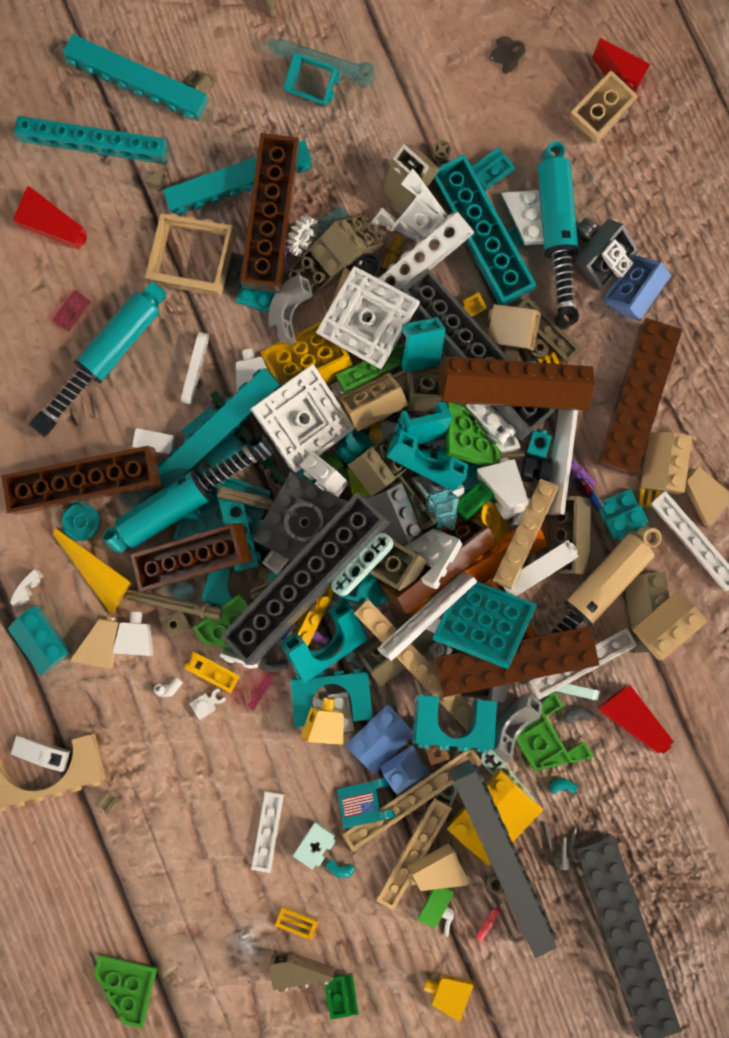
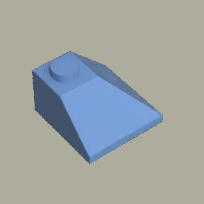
M413 745L380 765L383 776L398 796L431 775V772Z

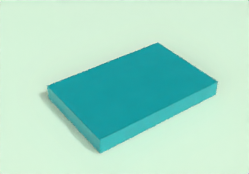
M208 407L181 431L186 437L190 434L194 435L198 431L197 427L202 422H207L212 418L211 414L214 410ZM233 434L206 460L215 468L216 463L218 465L221 464L222 459L226 461L229 459V455L232 457L236 454L235 451L240 452L244 445Z

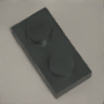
M232 252L223 290L237 295L241 287L243 255Z

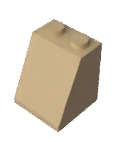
M494 304L488 316V320H491L490 327L486 328L485 333L496 345L534 351L541 313L534 309Z

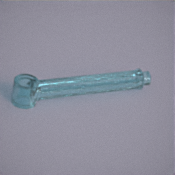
M278 38V40L270 39L268 49L274 51L275 55L278 54L293 59L295 52L337 67L339 69L338 73L354 79L361 87L367 88L374 83L375 70L369 62L356 64L282 40L281 38ZM368 73L369 76L363 77L361 74Z

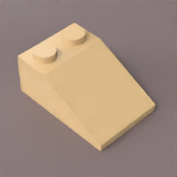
M610 71L571 111L569 119L594 143H597L638 98V95L616 74Z

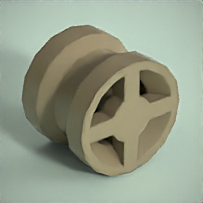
M439 140L433 146L432 157L437 163L447 162L451 156V145L445 140Z
M106 790L95 806L102 808L104 813L108 815L118 803L119 798L111 796L110 792Z

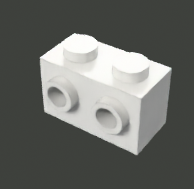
M313 451L300 465L305 470L303 474L311 481L317 480L315 484L321 490L327 489L333 495L346 482V479Z

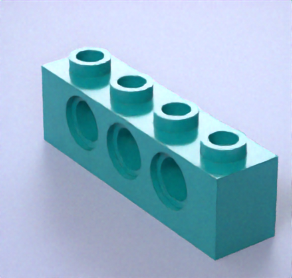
M218 497L224 525L243 523V527L246 529L245 535L250 547L252 562L235 566V571L238 573L258 568L262 559L260 551L255 550L254 544L257 541L253 539L256 534L255 532L251 533L250 525H253L251 514H247L245 508L248 505ZM234 508L241 509V515L237 518L231 516V511Z

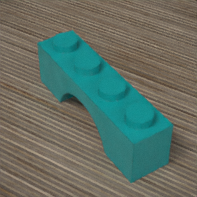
M400 430L389 443L387 458L452 491H455L466 479L468 464L453 456L445 459L430 458L419 450L417 445L418 438Z

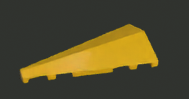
M55 528L52 534L107 610L112 614L133 582Z

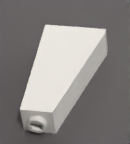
M568 540L522 568L512 590L506 587L504 589L507 593L518 596L576 559L578 551L575 545Z

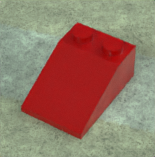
M602 38L599 39L592 56L605 76L612 71L635 93L650 66L644 60Z

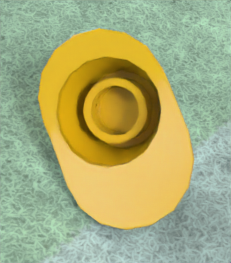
M488 501L472 515L475 519L489 527L492 536L496 540L506 535L510 530L508 520L505 521L497 507L491 501Z

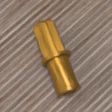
M399 234L394 235L390 247L386 249L387 254L381 266L385 271L391 264L395 263L397 257H400L399 252L405 237Z

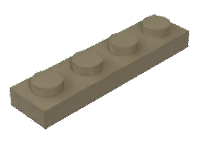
M529 297L517 306L518 308L534 309L541 313L537 335L566 364L581 351V348Z

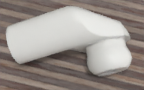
M175 677L170 684H157L154 687V693L159 697H171L183 682Z

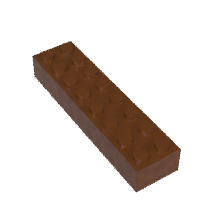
M260 133L240 281L242 288L279 293L281 291L286 241L288 238L300 148L298 137Z
M645 318L641 323L597 465L630 476L638 473L682 329L649 318Z
M143 446L1 475L7 513L16 515L162 486L156 449L151 446Z
M591 626L522 639L508 669L463 651L433 657L442 697L599 666Z

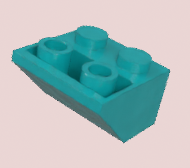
M355 567L352 569V577H355L359 574V567ZM368 573L346 596L339 595V597L361 604L368 599L378 608L382 591L377 583L379 579Z

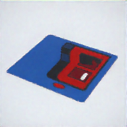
M584 476L576 480L587 498H591V504L595 510L598 511L603 508V504Z

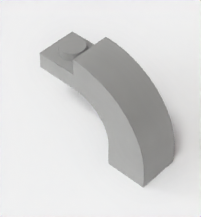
M299 274L287 280L281 286L280 293L276 292L269 310L270 327L277 330V336L280 341L290 346L297 343L292 326L293 313L300 303L313 297L309 280Z
M530 692L514 701L496 722L493 751L506 762L513 758L515 741L519 733L528 724L541 717L542 703Z

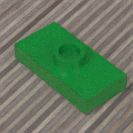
M480 481L453 505V509L467 521L494 497V493Z

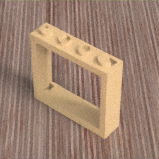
M174 213L168 215L160 214L145 279L149 283L154 281L159 286L221 297L237 234L236 230L232 225L225 222L219 224L214 223L210 219H203L201 221L196 220L192 216H185L184 218ZM170 226L226 236L215 283L159 273Z

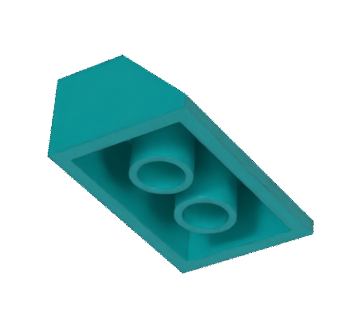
M40 606L31 607L8 627L9 632L40 676L72 654V651Z

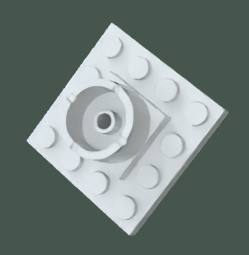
M354 266L316 333L373 366L382 369L403 333L401 331L402 324L409 323L420 302Z
M313 364L250 408L293 473L302 469L300 467L301 463L312 451L319 456L355 429Z

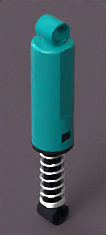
M552 141L542 152V161L538 164L537 170L544 256L554 259L552 265L555 266L552 271L555 273L553 279L556 282L553 286L557 288L554 294L557 295L555 301L558 303L556 305L558 313L554 321L560 329L565 330L574 325L579 319V313L575 309L576 301L573 300L575 294L572 293L574 286H572L571 281L574 279L571 278V274L573 271L570 270V267L573 265L570 263L571 256L578 254L579 250L572 165L569 159L563 157L566 151L565 146L559 141ZM564 315L568 316L569 321L564 318Z
M154 281L146 287L142 294L135 291L99 334L87 345L84 351L74 360V363L79 367L77 368V373L75 375L71 374L73 378L67 380V385L62 386L61 392H57L55 398L52 397L53 401L50 404L46 403L48 407L41 409L42 411L33 418L29 426L43 437H46L61 420V414H65V410L70 408V404L72 402L75 403V398L77 396L80 397L79 393L85 391L86 385H90L92 379L101 384L111 370L116 367L121 358L158 317L160 310L157 307L166 298L168 293Z
M263 434L254 435L242 447L240 452L235 451L236 454L232 457L229 455V459L226 461L222 459V463L219 465L216 463V467L213 469L209 467L210 471L207 473L203 472L202 475L198 470L193 469L117 518L115 526L104 533L103 540L115 553L124 551L128 546L131 548L138 547L213 499L212 487H218L220 482L225 483V479H231L232 474L238 475V471H244L245 466L250 467L251 462L256 463L258 460L264 461L268 459L274 452L273 447Z

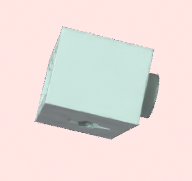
M315 821L294 852L293 857L312 870L315 865L319 867L325 858L323 853L326 849L330 850L336 841L333 839L335 833L318 821ZM319 842V848L313 850L311 843Z

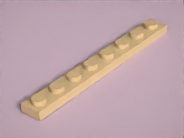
M469 748L468 752H463L380 809V812L394 810L395 818L355 826L344 833L342 836L352 852L454 784L448 771L449 768L466 760H470L472 765L477 764L478 767L482 765L483 762L475 750Z

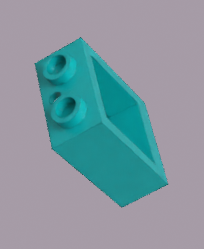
M294 52L283 90L328 106L333 101L335 94L333 88L335 84H338L341 73H338L339 69L337 67ZM303 62L332 72L323 99L295 89Z

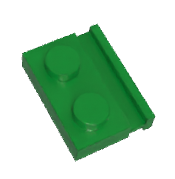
M353 973L335 975L333 981L325 985L330 1020L349 1017L350 1015H359Z

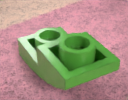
M450 888L431 890L425 905L418 914L417 920L435 929L454 894V890Z

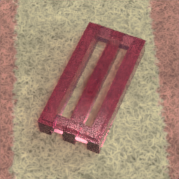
M74 290L53 318V321L70 332L91 301ZM83 300L84 303H83V304L81 305V307L78 309V311H77L76 314L73 316V318L70 320V322H69L67 325H65V323L67 322V320L70 318V316L74 313V311L76 310V308L78 307V305H79V304L81 303V301Z
M271 673L265 675L247 705L248 708L256 709L273 681L274 675Z

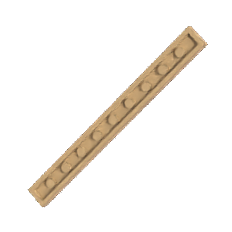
M368 599L353 612L382 643L397 631ZM410 643L396 657L433 696L439 697V702L468 731L472 723L473 708L460 694L448 697L441 696L436 669Z

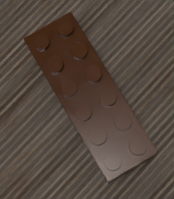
M472 516L467 521L460 517L442 531L460 539L462 546L453 562H449L446 567L447 573L444 577L441 576L439 580L440 585L437 589L423 584L421 578L431 569V567L425 565L418 578L400 591L379 579L377 583L384 597L405 614L409 613L496 544L487 525Z
M232 523L130 555L139 592L153 591L252 562L243 523Z

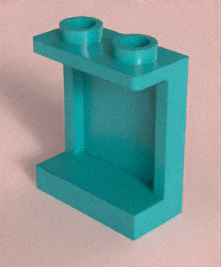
M438 317L402 324L401 331L405 335L406 340L404 355L398 357V362L404 372L440 365L446 329Z
M438 402L434 414L410 419L407 412L402 411L394 431V437L400 430H403L418 438L417 445L444 439L452 419L446 402Z

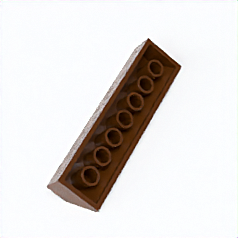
M446 356L439 365L441 401L446 403L587 411L589 410L595 386L593 366Z

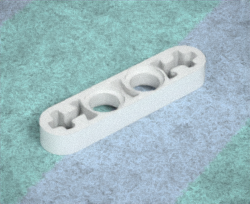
M199 332L197 335L181 396V403L191 405L193 402L209 341V334Z

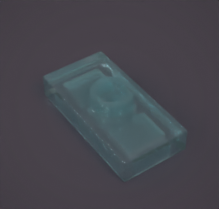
M344 205L317 220L319 224L317 229L320 230L317 233L319 238L334 222L351 218Z

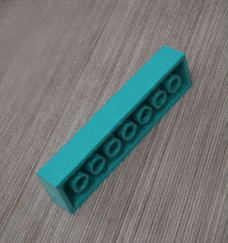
M465 154L440 166V170L431 182L449 215L459 212L474 231V234L464 242L497 303L506 306L533 292L536 283Z

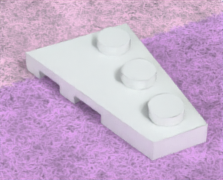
M539 190L501 193V198L508 208L509 215L515 223L524 246L543 244Z

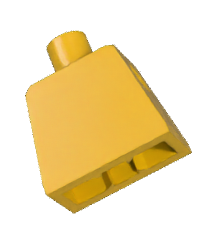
M323 697L322 707L310 708L301 737L306 741L343 745V713L333 709L334 698Z
M441 974L438 982L427 979L423 990L433 994L431 1003L434 1007L460 1022L474 985L470 979Z

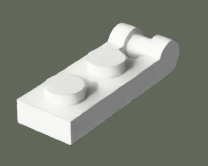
M467 404L465 406L498 444L503 445L509 436L512 437L516 433L514 427L508 424L491 405ZM500 427L503 429L502 433L497 431Z

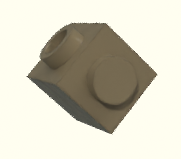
M181 611L161 620L163 625L160 626L164 635H168L169 638H173L193 627L186 613Z

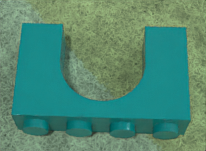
M233 567L208 575L201 599L205 600V603L209 604V606L216 607L217 604L224 606L233 599L229 590V580ZM270 571L267 582L275 579L278 575Z
M345 599L329 609V613L335 623V634L332 640L323 648L309 650L304 640L296 632L280 642L295 674L304 684L368 640L358 617L353 613L355 611L354 608Z
M354 669L351 674H345V671H334L332 676H325V672L319 673L305 684L297 675L294 676L295 679L290 680L295 727H303L305 725L310 708L313 707L315 693L319 688L327 684L339 685L349 693L353 721L373 719L368 672H364V669Z
M416 695L412 743L418 744V748L429 749L430 745H437V749L449 750V746L457 747V751L468 752L469 748H476V752L488 753V749L494 750L497 701L473 700L472 723L469 730L461 737L451 738L445 735L438 725L439 697Z

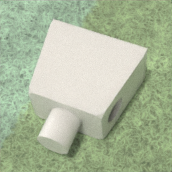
M253 349L243 350V361L236 362L237 393L243 383H249L253 379L252 375L257 370L267 369L262 357H254Z
M130 611V623L120 622L113 653L153 656L150 624H141L142 612Z

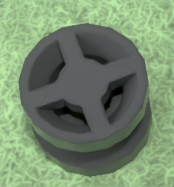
M584 218L581 222L582 224L577 226V236L581 240L588 242L591 239V235L598 231V227L592 220Z

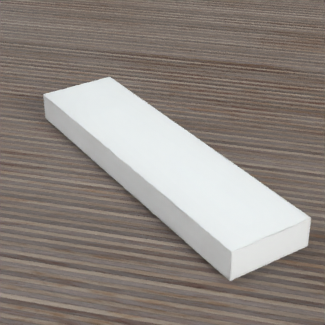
M267 790L264 792L251 870L271 872L284 793Z

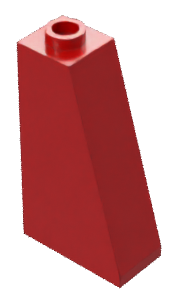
M27 186L13 218L16 225L80 250L81 245H84L87 240V232L84 228L34 189Z
M625 685L597 707L599 712L653 752L664 754L671 749L670 745L674 741L631 685Z

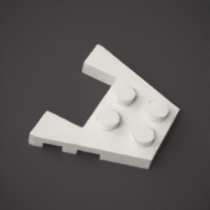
M412 169L401 185L416 195L415 199L398 219L381 208L371 223L376 226L378 224L382 225L391 232L393 230L400 232L404 237L418 242L422 238L426 239L431 235V230L436 226H441L448 215L415 170Z
M431 529L404 547L427 561L426 566L431 567V569L421 580L423 584L437 589L440 585L439 580L441 576L444 577L447 573L446 567L449 562H453L462 543L456 537Z

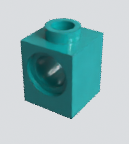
M537 429V431H533L525 455L540 460L541 458L545 459L552 436L548 435V432ZM536 439L541 440L544 444L543 448H537L534 441Z

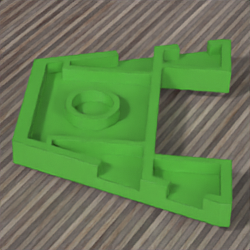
M555 691L549 694L542 702L541 717L528 724L516 739L534 771L594 758L584 741L566 751L547 719L548 715L563 707Z

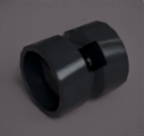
M366 253L357 259V268L374 277L380 275V261L375 255Z
M525 456L521 480L528 482L537 480L539 483L540 479L550 482L553 461L542 458L540 461H537L535 457Z

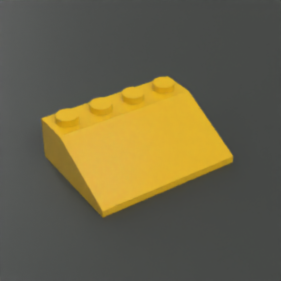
M322 321L295 334L297 343L291 346L281 341L260 351L269 371L282 385L312 364L326 384L335 380L336 374L353 367L345 349L316 333Z
M501 768L486 783L493 801L499 810L501 819L509 832V836L514 842L544 809ZM464 806L447 824V830L465 847L491 866V862Z

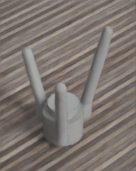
M544 821L543 826L550 852V862L554 863L555 869H570L577 827L573 828L568 852H566L567 838L563 837L562 851H556L555 855L547 822Z

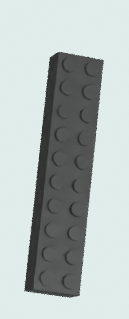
M426 269L401 288L400 291L420 302L412 316L414 321L438 317L445 327L442 348L445 356L510 361L429 269ZM491 405L508 424L514 427L516 430L515 434L521 441L555 412L554 409Z
M357 492L220 637L246 665H255L332 585L333 580L391 522L362 494Z
M466 760L449 768V774L534 957L537 958L556 949L557 946L554 940L557 937L549 924L548 917L533 889L532 882L517 854L515 845L501 819L499 810L493 801V797L484 782L485 780L477 764L472 765L470 760Z
M608 834L575 845L574 848L639 1038H664L682 1032L616 838L612 834Z

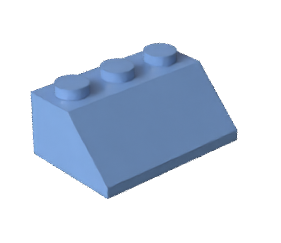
M633 255L631 258L633 265L622 278H617L603 298V302L625 317L640 321L671 277V274L662 262Z
M387 704L345 746L375 775L380 770V765L393 758L413 738V729L391 705Z

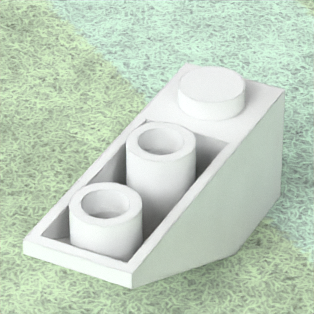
M16 735L11 755L45 768L63 772L68 768L72 750Z

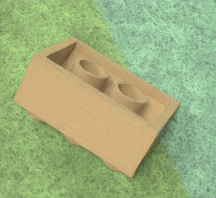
M390 372L338 397L357 432L367 429L370 425L382 421L387 416L400 412L403 408L409 406L401 386Z
M650 432L645 450L641 489L659 492L666 491L668 494L673 495L685 492L692 436L675 432Z
M675 592L634 627L632 631L657 660H664L708 621L692 603L678 592Z

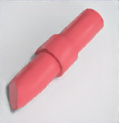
M499 907L493 908L487 919L482 923V927L475 936L480 942L483 941L488 931L494 925L493 923L500 912Z

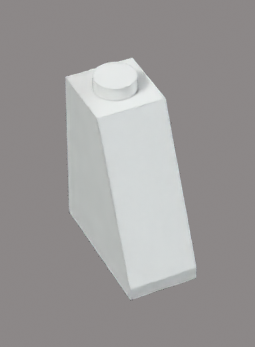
M515 459L477 469V479L482 481L494 493V498L508 513H520L527 508L528 499Z

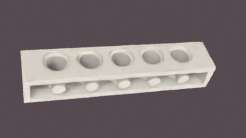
M459 212L452 213L445 219L446 222L433 228L430 232L431 235L426 239L422 238L419 240L412 251L405 252L399 262L391 264L386 269V273L376 278L385 283L394 278L395 285L393 287L401 290L402 287L426 269L431 270L473 235L474 231ZM449 229H454V235L447 238L446 232ZM434 242L440 243L437 250H431V245ZM420 254H424V261L421 263H417V256ZM409 266L410 272L407 275H402V269Z

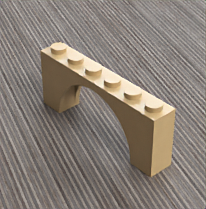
M95 733L72 739L73 756L68 771L60 781L48 788L34 789L19 784L7 773L0 758V812L5 811L6 806L13 805V808L23 806L25 801L32 800V803L42 801L44 796L50 794L51 798L63 795L65 790L70 789L72 793L82 790L84 785L89 784L90 788L101 785V781L106 779Z

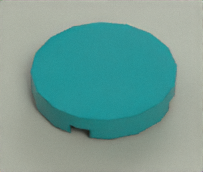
M85 503L74 504L64 512L62 517L63 530L71 539L87 541L98 533L101 527V518L94 507Z

